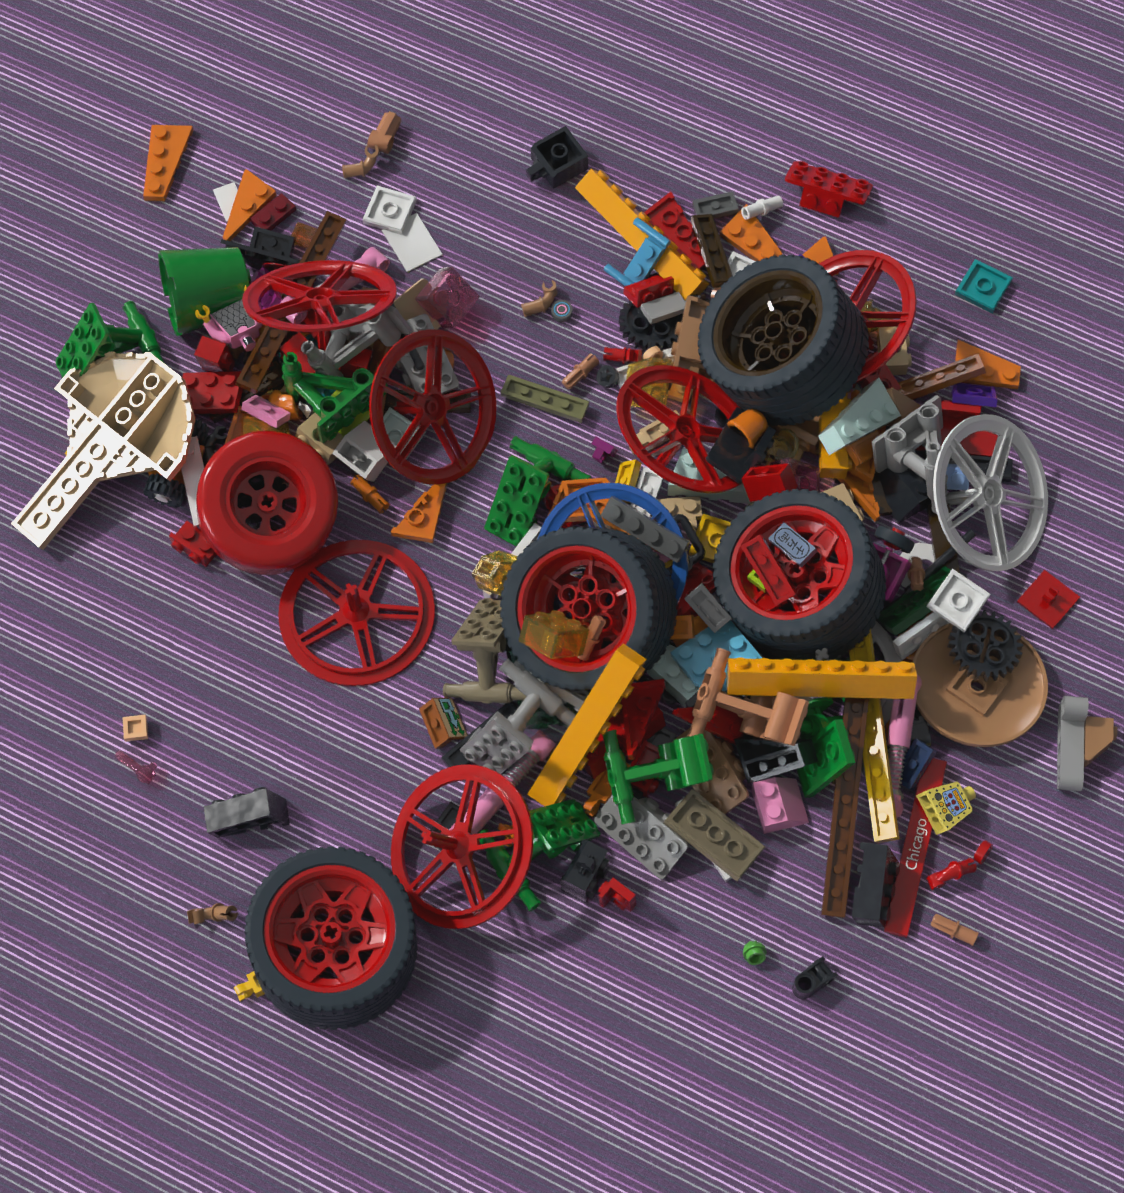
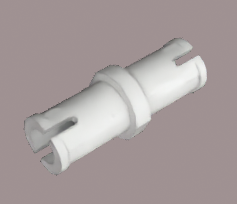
M780 196L766 200L759 199L756 203L743 207L741 209L744 219H750L758 215L765 216L770 211L783 207V200Z

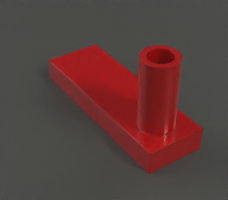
M762 534L740 546L775 606L797 594Z

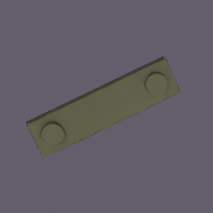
M509 374L500 392L501 397L579 423L583 422L589 407V401Z

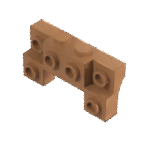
M688 295L682 321L677 322L675 328V335H678L677 342H673L671 348V355H674L673 366L691 370L714 381L704 369L703 364H700L701 360L698 353L699 326L702 323L701 319L703 314H705L706 307L709 306V302Z

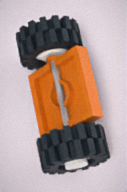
M195 417L192 437H198L203 457L205 452V446L203 445L207 438L209 427L206 423H202V420H196ZM180 469L171 481L157 470L149 471V478L143 491L144 495L148 496L150 500L153 499L156 503H161V505L173 506L174 508L180 507L186 493L182 470Z

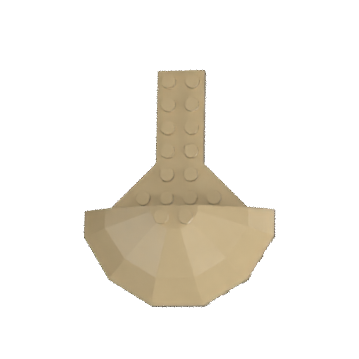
M107 352L105 357L93 361L88 371L81 377H79L81 369H70L54 388L68 399V408L70 409V419H68L70 447H67V457L12 522L14 527L42 550L54 538L99 481L157 470L171 481L186 463L195 423V415L186 382L180 375L150 352H145L144 354Z

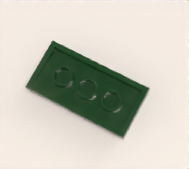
M946 566L942 567L923 581V590L913 591L911 589L880 611L879 619L876 621L884 629L896 636L905 632L916 621L924 619L926 614L932 611L926 606L951 569Z

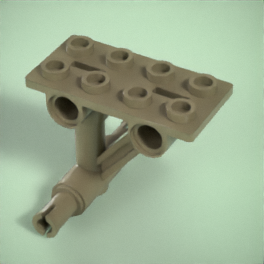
M491 598L479 600L452 638V645H456L458 651H472L473 658L476 660L479 682L466 681L463 684L445 683L443 686L444 697H457L469 702L474 701L486 704L493 702L511 703L513 700L524 701L526 698L513 684L496 682L498 653H503L506 649V638L503 633L505 631L501 624L503 622L502 618H500L502 608L500 607V601L502 600H493Z

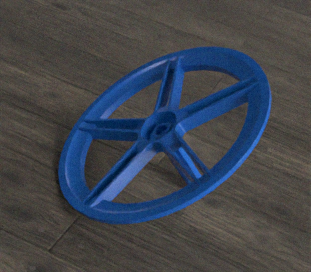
M599 483L581 488L560 501L546 518L538 539L544 534L548 535V532L561 529L569 516L580 507L583 510L589 527L596 528L586 505L588 503L599 527L606 528L594 501L610 499L611 496L640 506L653 516L651 519L654 521L657 520L659 524L683 537V534L669 510L652 495L626 484ZM687 549L680 562L673 561L671 579H673V587L676 589L677 595L675 597L677 604L683 594L687 580ZM586 567L578 568L573 572L585 571ZM612 575L611 581L616 583L617 579ZM610 593L606 600L608 605H611L613 599ZM557 594L554 599V612L563 606ZM571 612L566 614V620H572Z

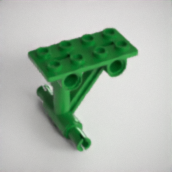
M128 301L122 306L128 317L129 328L105 324L95 303H89L65 346L56 358L55 363L62 378L73 368H76V370L81 369L79 376L81 377L88 371L93 361L105 357L107 352L121 354L136 347H139L142 354L150 352L166 364L160 354L161 347L155 337L154 330L151 329L146 317L139 313L134 301Z
M287 352V356H283L282 379L285 382L286 391L294 397L296 403L300 396H302L321 418L317 423L319 439L323 444L326 441L333 440L337 436L338 431L344 426L348 427L351 425L357 415L365 413L369 409L371 386L375 376L369 370L364 368L358 369L353 373L352 378L308 373L302 371V365L297 361L295 353ZM314 387L342 392L336 397H323Z
M515 436L510 443L513 445H510L509 448L524 455L525 459L534 465L514 455L508 458L484 529L517 547L533 524H537L538 519L535 518V514L540 501L547 495L550 489L551 482L548 481L550 473L564 481L591 479L592 476L576 469L574 463L561 457L557 452L550 451L536 443L531 445Z
M617 730L607 731L603 735L606 749L604 761L606 762L613 802L618 805L621 825L636 822L631 803L634 798L631 786L633 782L653 778L665 779L667 791L713 780L714 770L712 763L708 759V743L703 734L673 740L670 743L658 745L660 758L655 759L654 762L627 767L623 750H620Z
M575 799L529 810L533 826V853L531 861L543 852L546 853L549 859L555 858L568 846L576 852L579 850L583 839L591 841L601 835L595 822L589 819L583 811L582 805ZM484 829V830H482L481 832H479L478 834H480V833H488V830H487V829ZM493 837L479 839L480 844L496 842ZM504 846L484 849L487 852V860L496 870L497 876L503 881L509 869L512 855L510 856ZM526 877L516 896L521 898L530 912L540 906L541 901L530 889V881Z

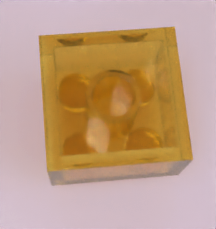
M553 610L551 613L536 612L533 615H525L519 642L551 659L583 656L589 629L582 626L578 620L566 618L565 614L560 611Z

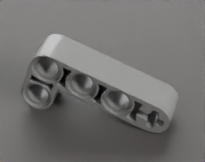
M1063 696L1059 705L1057 738L1058 790L1082 791L1084 722L1088 715V697Z

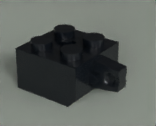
M564 126L534 143L531 147L533 165L526 169V175L531 182L541 177L546 178L554 189L588 170V155L569 129Z
M583 839L566 873L560 879L561 891L584 903L589 898L593 899L599 888L597 886L599 879H604L610 869V866H608L610 862L608 851L589 840Z

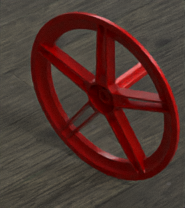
M872 250L848 251L819 263L831 276L848 269L867 268L850 299L862 313L867 328L897 327L893 337L884 349L862 367V372L860 376L858 375L857 381L880 369L897 353L912 328L916 313V290L907 270L891 256ZM882 272L894 279L898 285L902 297V312L861 311ZM868 318L898 319V320H868V321H867ZM869 337V349L872 350L874 348L872 346L874 341Z
M321 260L293 264L264 274L247 287L242 301L245 312L252 319L263 325L287 331L317 332L318 349L326 350L330 340V330L355 326L379 316L395 301L397 288L394 280L387 273L373 266L351 261ZM331 275L320 287L316 288L290 281L307 276ZM350 276L365 280L378 288V290L338 291ZM270 289L295 297V299L262 310L259 307L261 298ZM377 303L369 311L340 322L332 307L333 305ZM313 309L315 311L316 325L293 324L276 319ZM327 311L329 312L333 320V323H331L328 319Z
M437 329L411 333L394 344L380 362L371 386L369 411L376 443L385 459L395 470L406 478L418 483L432 485L449 483L461 478L474 468L492 438L497 411L496 394L491 374L476 349L460 336ZM428 345L424 393H419L388 378L396 363L405 354L415 348ZM443 348L453 352L464 362L475 381L476 387L446 395L441 394ZM386 383L413 395V400L385 386ZM384 391L401 400L397 401V406L394 407V410L398 411L399 414H417L396 448L391 443L384 425L382 412ZM474 391L478 392L476 396L450 404L449 398ZM479 400V418L476 431L469 446L463 452L446 418V413L449 409ZM430 424L452 462L436 469L418 467L406 460ZM418 425H420V427H419V429L417 430V432L414 434V436L412 437V439L409 441L410 437L412 436V434L414 433V431L416 430V428L418 427Z
M655 365L633 373L624 382L619 391L616 412L621 432L636 456L663 479L694 492L722 493L741 485L728 476L719 478L715 468L706 461L708 454L702 442L715 443L723 429L701 425L696 421L699 393L712 401L725 414L728 420L733 411L739 406L716 383L685 368L671 365ZM655 383H673L685 386L680 415L649 395L642 388ZM691 389H693L690 414H688L686 412ZM632 400L666 425L670 431L643 446L634 431L631 421ZM666 439H670V442L668 444L650 453L648 452V450L665 441ZM682 445L686 447L703 480L682 476L665 467Z
M347 540L322 548L311 560L294 570L280 598L278 612L279 627L289 653L310 674L324 681L342 686L371 685L387 680L402 672L420 655L433 629L435 618L434 597L428 579L421 568L402 551L377 541ZM344 555H374L358 588L356 585L351 586L348 583L346 584V590H343L316 570L322 564ZM380 557L382 558V560L375 573L369 590L365 591L363 590L365 584L378 558ZM387 560L400 568L410 579L418 597L419 607L370 602L372 593ZM313 573L341 595L336 598L314 580L310 574ZM307 579L337 604L340 609L335 614L298 635L294 622V607L299 590ZM379 610L418 613V615L378 614ZM335 620L337 621L336 625L317 634L316 636L308 639L307 641L302 642V640L321 630L325 626L329 625ZM369 620L417 621L407 643L389 659L379 664L375 663L367 624ZM347 625L352 626L363 668H344L329 664L316 657L307 647ZM359 631L365 632L372 665L369 667L366 664Z
M479 765L451 766L433 774L422 782L402 807L394 827L391 842L393 875L398 877L400 883L403 884L405 892H407L410 898L413 912L433 925L449 929H464L485 923L503 911L519 892L527 876L532 859L533 826L528 807L518 789L506 777L490 768ZM466 781L456 822L452 830L446 829L417 811L422 802L440 787L452 782ZM481 784L492 789L502 799L509 811L513 829L480 834L471 833ZM414 814L442 832L438 833L427 829L413 819ZM410 823L423 831L421 836L424 838L422 841L424 844L442 848V851L412 883L406 870L404 855L405 839ZM514 834L513 839L480 845L479 839ZM514 844L512 860L503 881L485 900L472 859L474 852ZM442 862L443 864L421 885V883H422V882L434 871V869ZM455 863L471 908L461 911L440 910L427 903L421 895ZM465 867H468L479 904L475 898Z

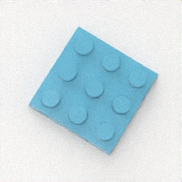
M731 620L716 633L707 627L695 635V638L689 639L670 652L671 657L698 690L702 685L706 670L712 666L717 648L730 651L731 655L729 658H762ZM726 679L722 688L724 692H727Z

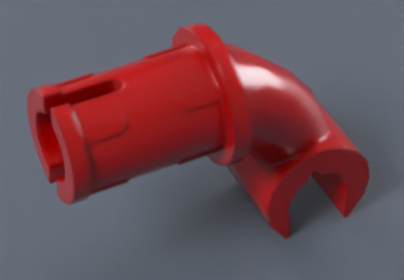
M624 347V349L604 348V352L607 353L603 354L604 361L622 362V364L626 362H641V349L634 350L631 348L627 349V347Z
M968 858L960 862L952 861L947 868L928 876L926 880L931 890L933 891L936 887H943L948 880H958L963 875L974 873L977 869L976 863L968 865L973 863L974 859Z

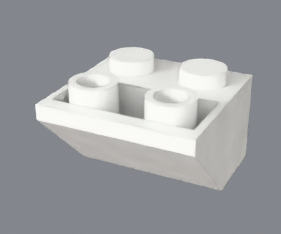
M366 421L346 434L332 453L364 479L372 482L375 481L388 463L376 443L371 425ZM391 441L393 446L396 448L397 444Z

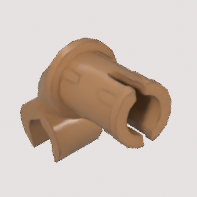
M366 145L365 154L367 157L364 162L362 160L360 163L342 165L344 178L361 175L365 177L373 168L376 158L380 154L378 146L375 145V152L370 154L369 148Z
M552 280L553 286L550 289L546 288L543 282L544 297L521 304L524 317L540 312L546 313L545 311L550 307L554 297L558 294L555 281Z
M216 903L209 908L191 909L187 911L189 924H199L205 922V920H213L215 922L223 920L233 921L237 918L238 913H232V911H237V908L232 905L224 906L221 903Z

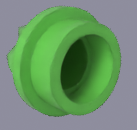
M756 940L749 941L744 945L743 957L750 965H758L765 961L767 951L761 942Z

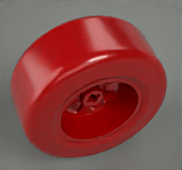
M256 431L230 440L209 459L198 483L196 511L198 523L205 540L211 549L226 563L252 574H281L307 563L325 545L337 516L338 491L335 478L327 462L308 443L283 432ZM261 475L264 478L265 486L256 491L249 485L248 481L255 476ZM276 477L284 479L289 484L288 488L282 492L275 491L272 488L274 479ZM243 493L252 498V505L243 509L238 508L237 499L239 494ZM295 498L297 500V507L294 513L282 508L284 499ZM264 499L272 501L269 508L267 505L262 506ZM252 514H257L262 518L260 528L257 530L245 523V520ZM274 516H280L285 521L286 526L277 531H272L270 519Z

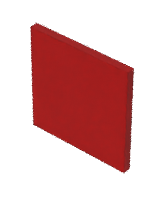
M1044 570L1017 600V603L1053 629L1079 600L1080 596Z

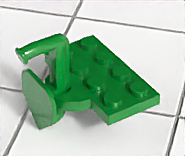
M832 697L808 700V712L800 729L801 739H812L819 761L797 768L805 798L814 797L856 763L855 754L851 749L848 739V731L842 719L843 716L825 717L821 715L824 710L833 704Z

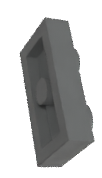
M733 191L692 200L695 215L712 214L715 219L737 214L739 211Z

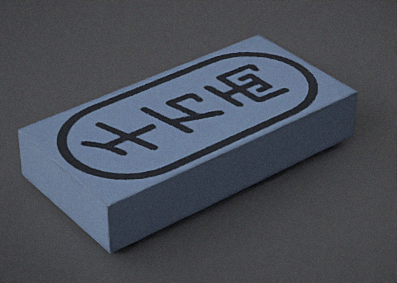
M783 523L768 538L773 545L801 568L818 552L813 545L786 523Z

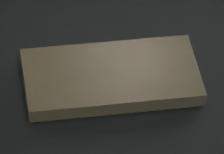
M693 789L664 821L665 825L737 882L765 849L763 844Z

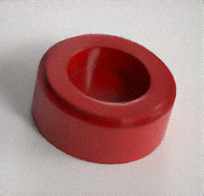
M987 840L983 841L974 854V861L983 864L990 854L993 844Z

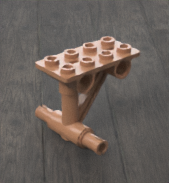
M717 648L712 666L706 670L702 685L699 687L697 700L692 711L694 719L687 737L703 734L707 721L710 722L712 720L716 706L734 712L740 718H743L739 732L744 733V735L794 746L800 736V729L808 712L809 701L782 692H778L777 696L751 695L750 699L727 695V692L722 691L726 679V672L724 671L731 652Z

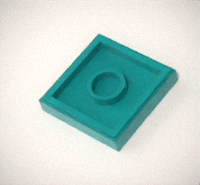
M975 259L954 295L993 314L1010 286L1013 277Z

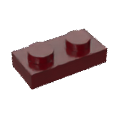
M281 193L250 218L251 223L255 227L271 231L294 213L296 206Z

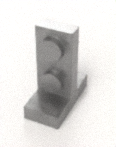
M702 583L684 598L714 633L732 619L720 604V599L717 595H712Z

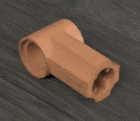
M390 111L384 113L377 129L372 130L367 146L376 150L375 145H377L380 152L388 154L392 149L394 136L401 124V118L396 113Z

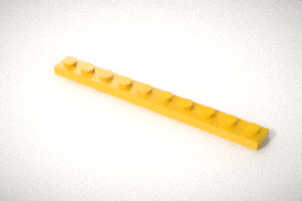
M871 629L869 630L870 633L866 637L864 636L862 642L857 643L852 650L849 649L850 661L875 662ZM869 698L863 761L874 842L879 844L899 840L881 700L880 698Z

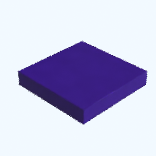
M957 383L951 386L952 403L997 407L998 399L994 386Z

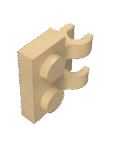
M700 496L657 499L669 510L672 516L676 514L685 515L695 532L697 531L696 520H701L702 518Z

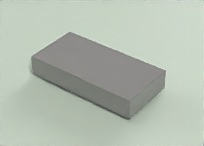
M679 292L643 303L640 309L650 324H654L683 314L685 300Z

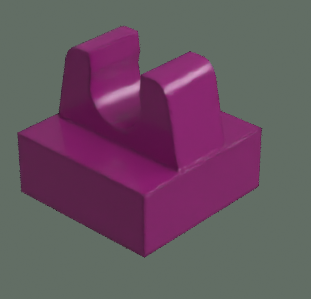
M596 436L591 443L596 448L592 457L600 463L605 460L607 455L614 458L618 451L614 446Z

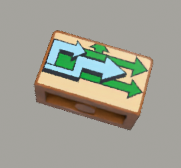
M451 697L432 698L419 708L435 749H442L452 740H462L467 736V732Z

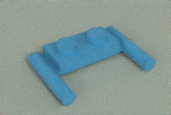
M638 217L633 221V225L649 237L645 238L623 274L610 264H607L603 269L624 286L647 279L665 252V249L671 243L669 239Z

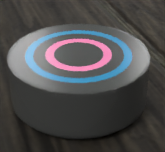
M558 300L553 303L551 315L554 320L566 322L572 317V305L568 301Z

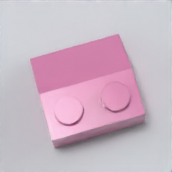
M774 777L753 782L752 795L764 834L809 823L796 779Z

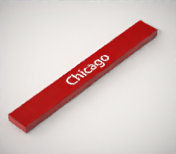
M933 758L918 782L900 858V871L895 880L894 898H891L889 906L891 908V915L889 921L885 923L884 932L905 938L908 936L932 831V826L916 795L942 786L947 761Z

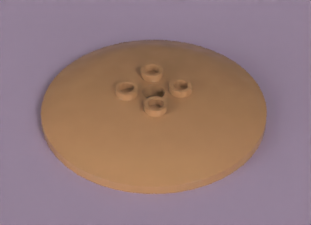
M951 623L941 626L937 631L932 632L918 648L912 663L915 664L916 673L920 676L922 683L917 693L916 706L924 719L936 731L964 745L994 747L1020 738L1034 726L1046 704L1048 680L1040 656L1023 636L1020 642H1018L1023 644L1022 650H1020L1023 654L1018 659V666H1014L1012 673L1007 672L1005 678L998 675L997 681H994L989 676L988 681L985 682L983 676L975 680V674L973 673L967 677L968 670L959 671L961 664H953L956 656H949L952 649L947 647L949 641H951L948 637L950 633H953L951 631L953 627ZM987 629V635L983 642L984 647L979 660L980 663H983L991 629ZM977 630L972 631L976 635H981ZM995 636L996 640L1003 641L1001 637ZM967 650L969 654L976 655L974 651ZM990 656L991 660L998 661L996 657ZM971 683H980L983 690L975 691L971 687Z

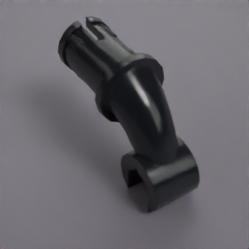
M216 427L214 433L206 438L203 445L205 446V452L202 457L204 467L214 455L215 444L225 443L227 435L220 436L219 434L226 433V427Z

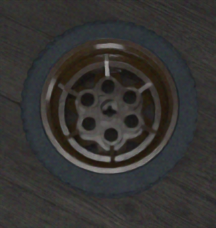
M779 255V257L771 256L770 258L753 262L752 265H747L742 271L739 270L735 273L736 275L731 276L728 282L721 286L720 290H717L714 298L710 300L709 306L705 309V314H703L701 319L702 323L699 326L700 332H698V353L701 363L708 375L742 410L756 409L765 416L768 425L787 426V424L796 425V423H804L806 420L810 421L816 416H821L823 412L829 411L833 405H837L839 400L843 399L846 393L853 388L852 385L857 382L858 375L860 376L862 367H864L866 362L867 349H869V334L867 333L866 321L856 305L828 271L814 260L811 261L809 258H803V256ZM752 359H757L755 363H752Z

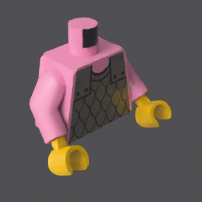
M242 300L213 314H210L209 308L203 305L202 307L206 312L205 316H202L198 310L195 311L196 317L203 319V325L212 339L229 344L233 349L242 345L246 351L254 349L256 345L254 339L260 336L259 329L263 324L255 321L245 312ZM259 302V307L262 310L261 302Z

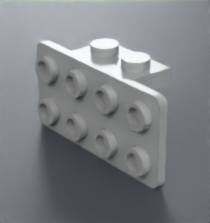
M427 314L406 320L413 330L412 333L434 329ZM428 345L416 348L425 365V368L422 370L416 369L409 352L396 363L397 369H402L403 375L401 376L404 385L419 393H424ZM444 349L442 351L441 394L459 387V381Z
M611 795L596 815L595 823L657 878H666L689 847L683 838L664 824V821L670 814L660 810L658 803L651 798L645 797L638 800L634 797L631 803L636 822L621 825L618 805L613 802V795Z

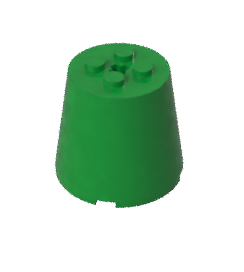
M238 247L160 250L158 254L164 296H169L171 308H167L176 336L205 327L203 319H198L195 315V311L198 310L202 316H205L206 312L202 307L203 305H206L210 310V314H213L242 300L245 285L248 287L249 281H251L250 271L246 269L245 259L242 257Z

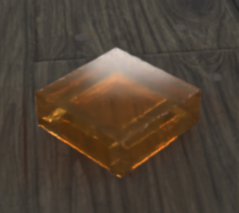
M297 222L291 234L292 237H296L295 245L307 248L317 228Z

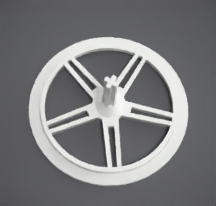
M983 414L960 422L944 440L935 464L933 492L938 519L946 538L964 560L982 570H1009L1021 564L1032 554L1043 534L1048 511V490L1044 469L1031 441L1021 429L1007 419L996 415ZM977 431H986L998 435L986 475L960 444L965 437ZM1011 446L1017 452L1024 465L1031 495L1007 490L1002 487L1001 481ZM952 458L974 489L949 492L945 497V476L949 460ZM1006 495L1031 501V505L1006 500ZM947 503H950V505L960 504L952 512H948ZM973 503V508H971L966 513H964L952 522V519L955 516H957L959 513H961L964 509H966L969 505ZM1000 505L1029 509V519L1024 533L1019 541L1007 551ZM980 509L984 510L993 556L974 550L961 538L955 529L956 526Z

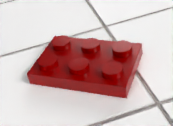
M241 371L183 373L182 378L186 382L194 414L237 413L243 388L236 386V381Z

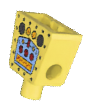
M959 782L932 788L916 795L936 835L950 830L970 814L972 807L969 801L976 798L975 791L971 786L962 789Z

